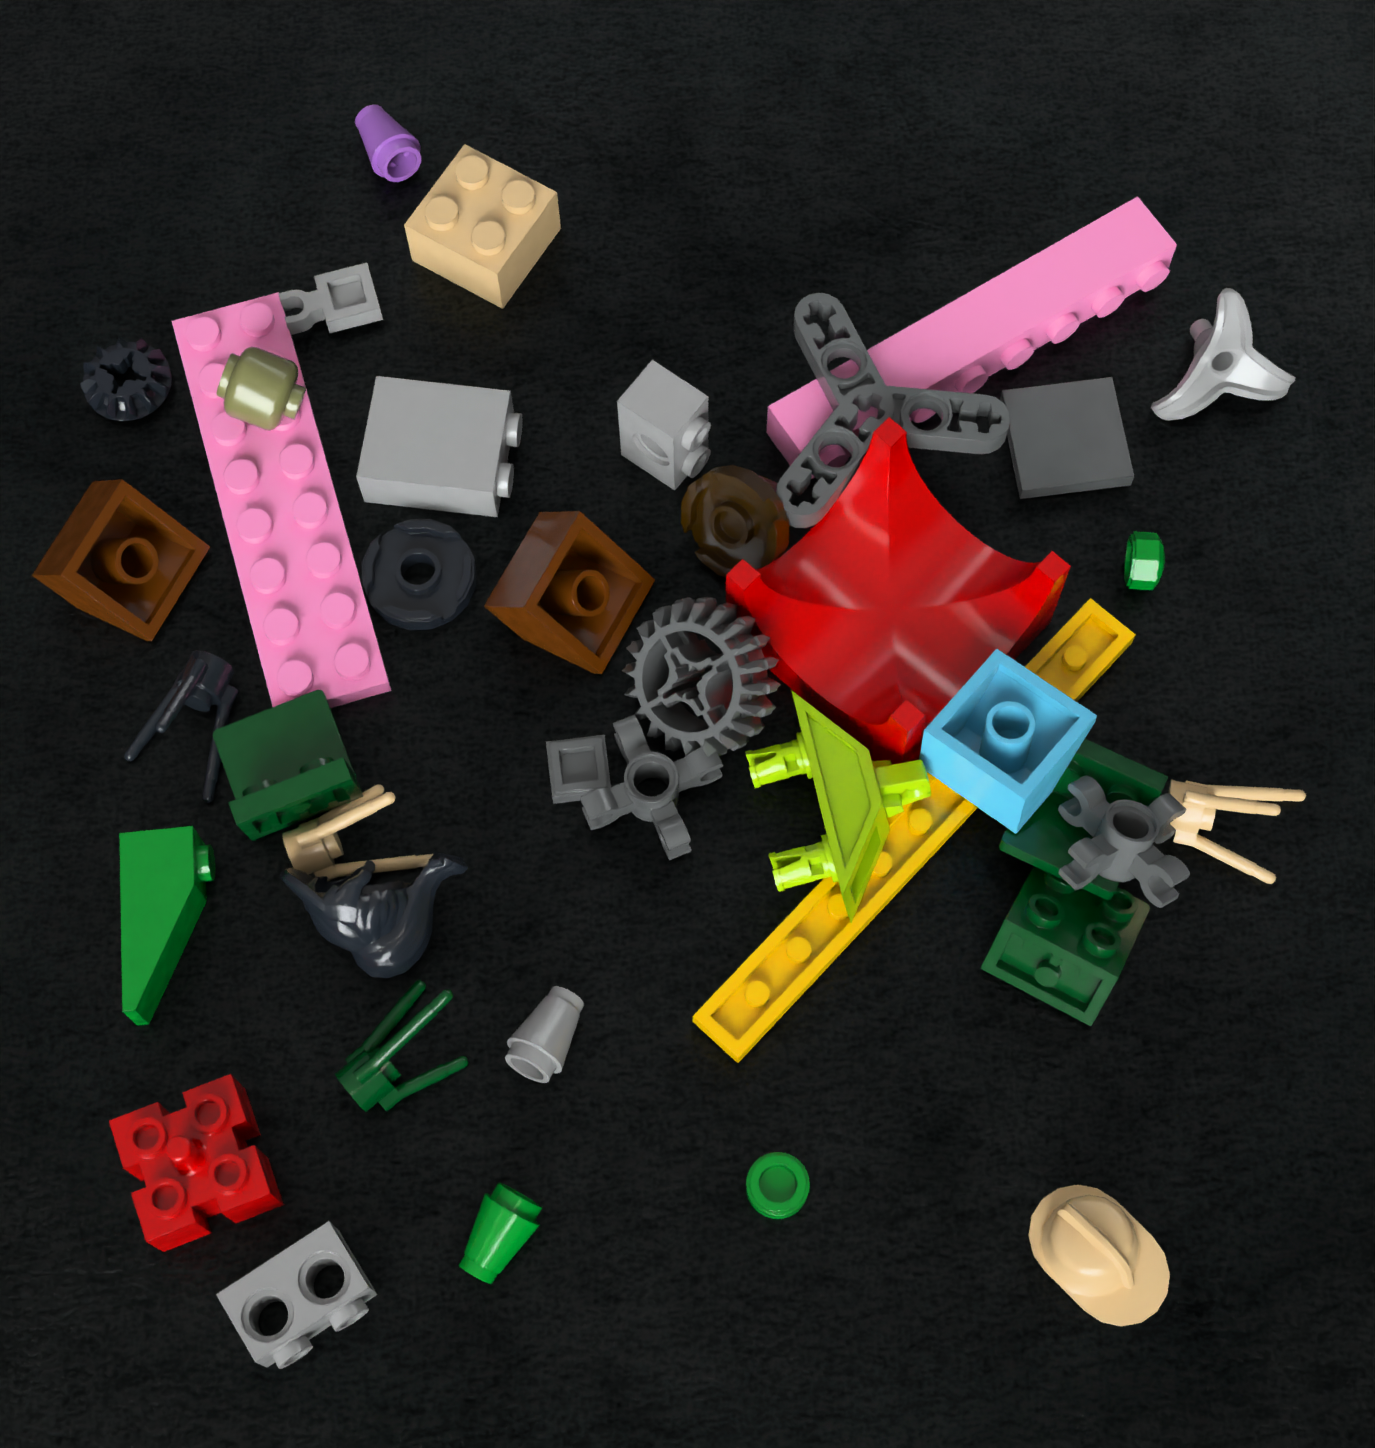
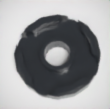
M431 519L405 520L393 525L394 529L388 531L383 537L381 534L370 543L362 561L361 583L372 609L387 623L406 630H432L451 622L468 606L476 588L475 559L467 543L461 539L460 534L451 526ZM417 563H425L435 569L432 578L421 585H413L404 580L406 570Z

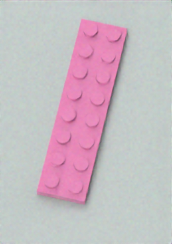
M274 293L174 320L172 325L272 707L316 690L324 692L330 708L392 691L307 389L295 420L284 416L280 425L271 431L230 417L224 410V399L216 396L222 373L230 355L234 353L240 356L246 348L251 346L293 361L298 367L296 384L306 388L293 339L286 325V314L280 302L279 294Z

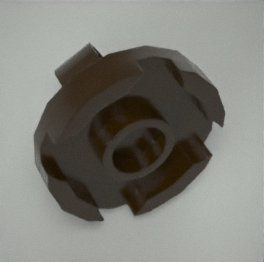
M727 465L713 468L688 486L681 502V524L684 533L692 530L694 539L700 546V549L694 553L704 565L717 575L726 577V574L742 559L756 570L770 564L785 553L789 545V521L783 502L776 494L778 483L762 475L759 476L752 470L735 465Z

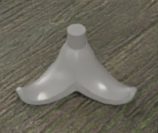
M1225 288L1217 298L1214 325L1212 326L1206 319H1199L1190 327V334L1195 340L1194 358L1187 373L1174 390L1160 400L1153 402L1151 409L1161 419L1170 421L1196 414L1225 392L1256 400H1276L1287 394L1290 385L1295 382L1296 377L1272 363L1253 348L1252 327L1245 302L1237 291Z

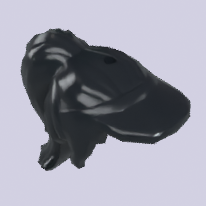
M436 852L431 856L417 879L412 883L398 880L384 884L366 885L372 877L371 874L375 871V864L370 860H367L364 866L358 868L350 876L335 882H327V876L314 878L301 870L293 868L282 871L280 878L303 901L304 909L310 913L317 931L327 941L351 951L357 965L371 977L390 978L405 973L421 958L428 946L432 933L433 904L437 888L449 876L464 873L468 866L462 857Z

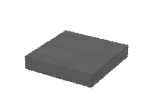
M1112 377L1002 390L1000 401L1006 405L1010 414L1007 438L1020 499L1130 486L1132 484L1134 473Z

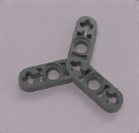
M814 293L807 295L797 304L794 314V335L827 397L833 413L794 460L777 484L776 494L783 502L790 526L807 528L817 524L826 515L860 466L869 448L873 432L888 417L907 431L908 448L988 454L998 450L1005 442L1010 424V414L1006 405L996 397L984 394L886 386L845 308L837 298L830 294ZM817 315L821 321L829 320L828 337L831 342L825 346V335L817 323L809 324L810 316ZM846 357L856 362L859 371L856 375L843 379L832 375L827 366L835 358ZM871 406L877 408V418L872 416L867 418L859 428V435L857 437L852 430L857 424L858 411L866 412ZM927 408L939 415L941 424L933 430L924 431L916 428L911 423L909 416L917 409ZM952 412L959 413L957 432L949 431ZM977 416L988 417L989 433L978 432V426L975 423ZM840 445L849 451L852 458L844 466L830 467L821 461L819 452L826 446ZM811 475L818 479L812 490V504L806 501L800 503L798 507L791 504L792 493L796 495L804 493L811 484Z

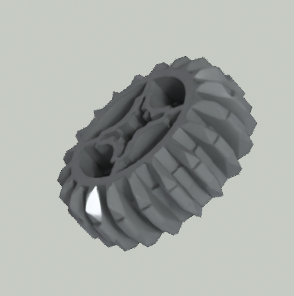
M688 597L676 600L672 606L668 605L658 608L653 613V620L645 621L641 626L637 627L641 639L632 641L631 645L626 647L637 661L627 664L622 670L634 678L635 686L630 687L624 695L632 698L638 697L641 707L636 710L635 716L640 720L649 718L651 721L647 733L648 737L658 738L665 735V750L677 751L684 749L685 756H687L692 751L702 748L707 757H709L716 751L721 756L726 754L728 749L734 751L742 748L747 744L746 742H749L748 736H754L762 731L765 726L761 717L770 715L776 708L765 694L777 691L781 684L767 676V670L775 667L779 661L770 656L764 658L761 648L766 646L770 637L764 634L753 637L751 634L756 618L747 615L737 619V605L729 602L718 605L716 598L703 597L695 601V599L692 600ZM695 632L709 638L723 653L718 654L712 651L705 639L699 641ZM712 667L711 671L702 676V680L697 683V686L690 688L691 684L700 679L699 676L705 672L706 668ZM680 701L690 705L697 716L703 715L705 721L691 714Z

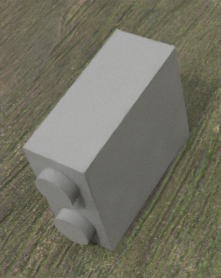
M376 376L356 476L364 502L498 517L501 497L510 498L513 486L514 466L507 463L510 446L519 447L522 434V414L514 413L511 391Z

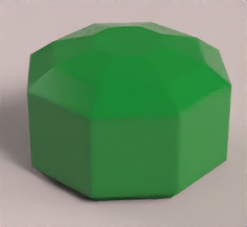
M1134 531L1133 534H1130L1127 541L1124 580L1129 589L1152 591L1158 584L1164 570V546L1157 533Z

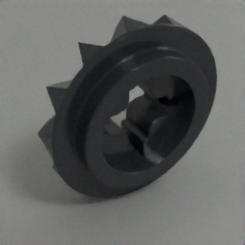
M118 337L116 345L106 349L97 346L96 357L90 363H83L84 379L80 385L86 400L98 414L111 420L131 421L151 414L164 402L171 388L172 374L167 360L160 349L149 346L142 338L137 342H126ZM128 367H132L138 379L136 381L126 380L123 386L118 388L113 375L115 373L124 374Z

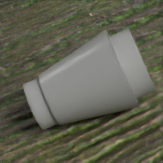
M559 986L552 987L549 994L544 997L507 1040V1045L510 1049L505 1056V1060L508 1065L524 1077L540 1083H547L553 1073H560L563 1069L580 1012L584 1007L582 999L568 989Z

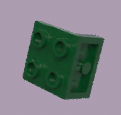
M322 690L310 692L216 729L213 732V739L236 799L228 802L236 825L252 841L364 797L328 700Z
M1084 739L1051 794L1017 834L1008 828L1006 829L999 844V849L1063 879L1058 874L1060 868L1074 860L1068 853L1069 848L1083 838H1093L1083 827H1075L1065 821L1058 811L1062 803L1075 797L1067 789L1070 783L1087 775L1098 782L1109 804L1117 800H1133L1148 807L1160 796L1168 776ZM1098 874L1096 878L1082 889L1105 900H1110L1119 882L1105 879Z
M1033 866L980 969L1092 1026L1119 978L1147 917L1150 906L1146 902L1134 897L1128 891L1118 887L1110 900H1105L1082 888L1074 890L1065 880Z

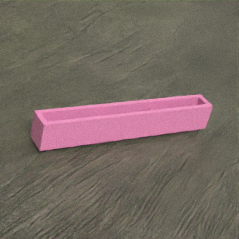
M1137 196L867 351L886 386L974 393L984 385L992 374L1005 367L1008 370L1019 367L1031 357L1037 348L1050 341L1054 344L1064 341L1077 330L1081 323L1095 315L1099 318L1105 317L1115 311L1129 295L1140 289L1143 292H1147L1157 287L1166 279L1170 272L1169 266L1177 244ZM850 359L830 372L838 378L845 379L856 375L859 367L855 361ZM817 379L768 406L767 434L790 466L833 413V409ZM871 406L866 412L858 411L857 424L852 430L857 437L859 435V428L870 416L877 418L878 409ZM927 408L917 409L911 413L909 419L915 423H920L929 419L936 412ZM829 445L819 452L821 461L830 467L844 466L851 456L849 451L840 445Z

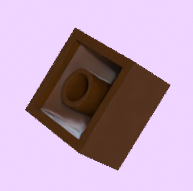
M123 479L93 481L32 576L76 608L143 640L152 641L210 546Z
M581 511L539 512L484 607L523 640L594 674H602L655 579Z

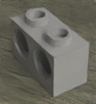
M328 1221L216 1295L254 1361L265 1367L276 1363L278 1368L282 1369L305 1356L313 1348L310 1339L332 1325L335 1332L362 1318L369 1311L365 1303L378 1294L340 1231ZM327 1266H341L344 1272V1284L341 1290L333 1297L326 1299L318 1298L314 1291V1281L317 1274ZM284 1302L288 1310L286 1325L277 1334L264 1336L259 1329L258 1323L262 1310L270 1303Z

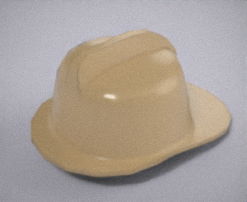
M1083 1185L1058 1188L1041 1200L1031 1217L1029 1240L1033 1256L1043 1270L1084 1311L1100 1322L1120 1327L1142 1323L1158 1311L1168 1293L1170 1272L1166 1256L1153 1236L1123 1206L1101 1190Z

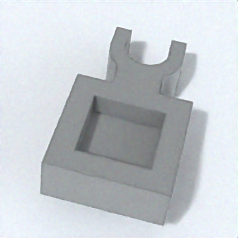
M367 263L314 276L317 286L315 291L304 292L296 289L278 293L284 311L294 308L303 309L297 315L285 317L286 325L291 335L307 331L316 322L326 320L329 333L383 320Z

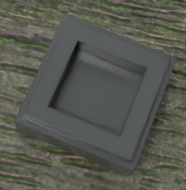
M605 735L546 742L553 804L581 801L580 797L592 791L611 788Z

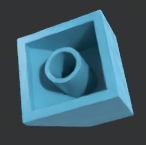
M996 649L924 729L919 760L923 761L926 772L1017 834L1051 794L1094 725L1097 715Z

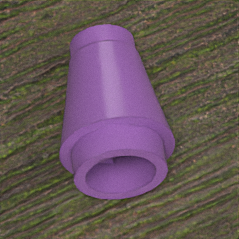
M369 105L363 108L357 114L355 124L359 130L374 172L392 182L408 179L418 170L421 164L419 141L385 112L381 106Z

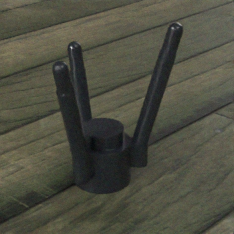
M199 650L192 651L184 669L180 670L172 688L125 752V759L133 761L156 731L164 733L184 704L203 712L209 711L212 705H217L218 709L213 732L216 729L227 726L231 708L239 693L236 688L228 685L234 674L233 667L214 654ZM213 736L202 793V800L205 803H210L214 799L221 766V758Z

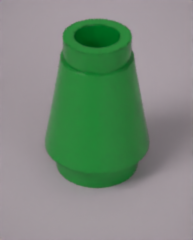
M498 1182L491 1195L484 1194L464 1251L465 1255L459 1266L479 1280L492 1284L497 1274L502 1272L540 1226L535 1220L542 1210V1206L515 1189Z

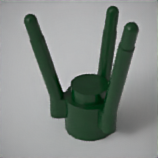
M422 980L416 981L365 1042L345 1058L348 1064L335 1073V1075L365 1112L378 1102L388 1111L403 1098L448 1077L468 1065L467 1057L460 1056L397 1086L393 1085V1082L401 1076V1073L390 1061V1058L452 1000L453 993L451 990H443L387 1043L379 1048L378 1046L425 990V982Z

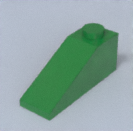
M193 826L119 833L122 1012L137 1026L150 1024L207 902L206 881H214L216 867L213 848L211 845H205Z

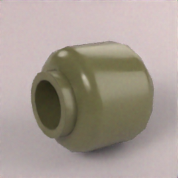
M251 346L246 348L240 356L234 353L230 355L222 373L216 396L224 399V410L230 417L271 431L280 425L284 416L295 420L306 388L296 384L298 367L293 361Z

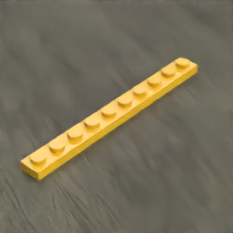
M1090 598L1025 668L1077 702L1132 644L1136 634ZM927 772L931 796L903 805V812L887 818L890 831L852 923H850L839 882H833L832 877L824 878L693 1015V1023L739 1063L978 808Z

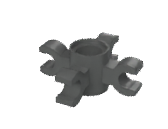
M635 714L614 722L613 727L616 731L614 737L627 762L624 782L611 788L592 791L580 797L583 805L582 811L590 829L595 830L617 820L620 816L632 812L639 819L654 823L669 860L691 852L689 845L691 838L676 809L679 802V792L691 787L709 784L723 777L720 770L723 764L717 751L707 757L703 749L698 748L684 758L673 762L664 754L650 751ZM648 778L660 779L668 786L662 794L652 797L641 794L636 788L643 780Z
M1085 775L1070 783L1067 789L1075 797L1062 803L1058 811L1065 821L1075 827H1083L1093 838H1083L1069 848L1068 853L1074 860L1060 868L1058 874L1074 890L1083 888L1096 878L1098 874L1105 879L1115 882H1126L1136 878L1140 882L1144 895L1153 905L1162 908L1176 900L1179 893L1173 886L1187 879L1190 872L1181 860L1171 855H1164L1153 843H1163L1173 836L1176 829L1170 823L1182 816L1187 809L1170 793L1158 797L1148 807L1133 800H1117L1109 804L1106 801L1101 786L1090 776Z

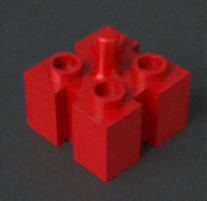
M232 1074L182 1092L187 1107L179 1111L170 1113L160 1103L156 1102L109 1120L123 1169L139 1180H144L146 1184L145 1188L131 1193L145 1240L162 1252L211 1234L207 1218L222 1213L234 1223H239L284 1205L268 1157L255 1145L247 1146L246 1140L261 1134L246 1089Z

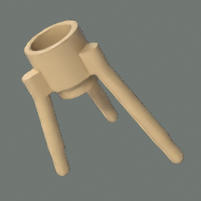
M1171 780L1168 793L1187 809L1182 816L1170 823L1176 829L1173 842L1193 846L1265 883L1272 884L1275 882L1276 876L1272 872L1199 835L1198 831L1199 829L1211 831L1216 809L1277 816L1281 812L1279 805L1258 802L1256 800L1300 802L1306 798V793L1303 790L1205 785L1187 780L1185 783Z
M377 784L364 791V797L336 807L316 819L300 824L298 828L283 833L285 848L293 868L307 874L314 872L316 877L327 876V881L338 877L350 876L358 868L364 866L366 861L335 864L334 858L344 855L337 831L392 804L395 801L394 793H384V787ZM433 854L370 861H373L375 864V871L373 873L425 867Z

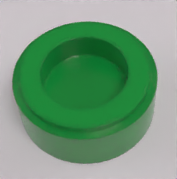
M783 1152L768 1153L757 1159L751 1166L746 1180V1193L749 1202L757 1212L772 1219H784L797 1213L805 1204L810 1188L809 1176L804 1165L794 1156Z

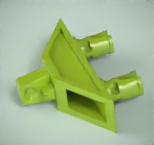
M792 691L801 732L796 733L797 739L792 740V742L777 744L754 751H745L750 765L749 771L755 788L799 774H807L808 779L813 778L827 834L821 835L822 841L813 845L802 846L779 853H769L774 869L772 872L779 892L785 891L786 888L832 877L833 882H839L850 923H852L889 834L890 827L887 818L903 812V805L931 796L929 779L921 759L893 765L891 760L872 761L869 749Z

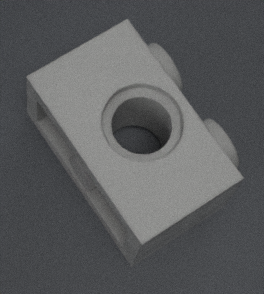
M652 360L617 401L621 455L673 490H676L687 476L690 478L697 476L709 459L711 450L708 448V433L711 423L708 422V396Z

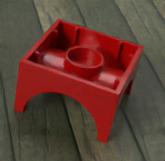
M888 417L873 432L869 448L860 466L837 501L799 542L781 557L762 568L755 570L742 559L726 574V603L729 602L737 605V619L747 615L756 618L751 631L753 637L762 634L770 637L766 646L761 648L764 658L770 656L779 660L775 667L769 669L803 700L869 749L873 761L891 760L893 765L919 759L924 729L996 649L1015 660L1050 624L1071 566L1053 551L1041 562L1029 563L1013 559L989 547L967 531L945 510L928 489L911 459L907 446V431Z

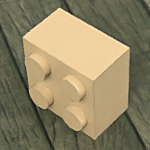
M464 144L404 224L412 261L503 309L560 231L561 224L556 191Z

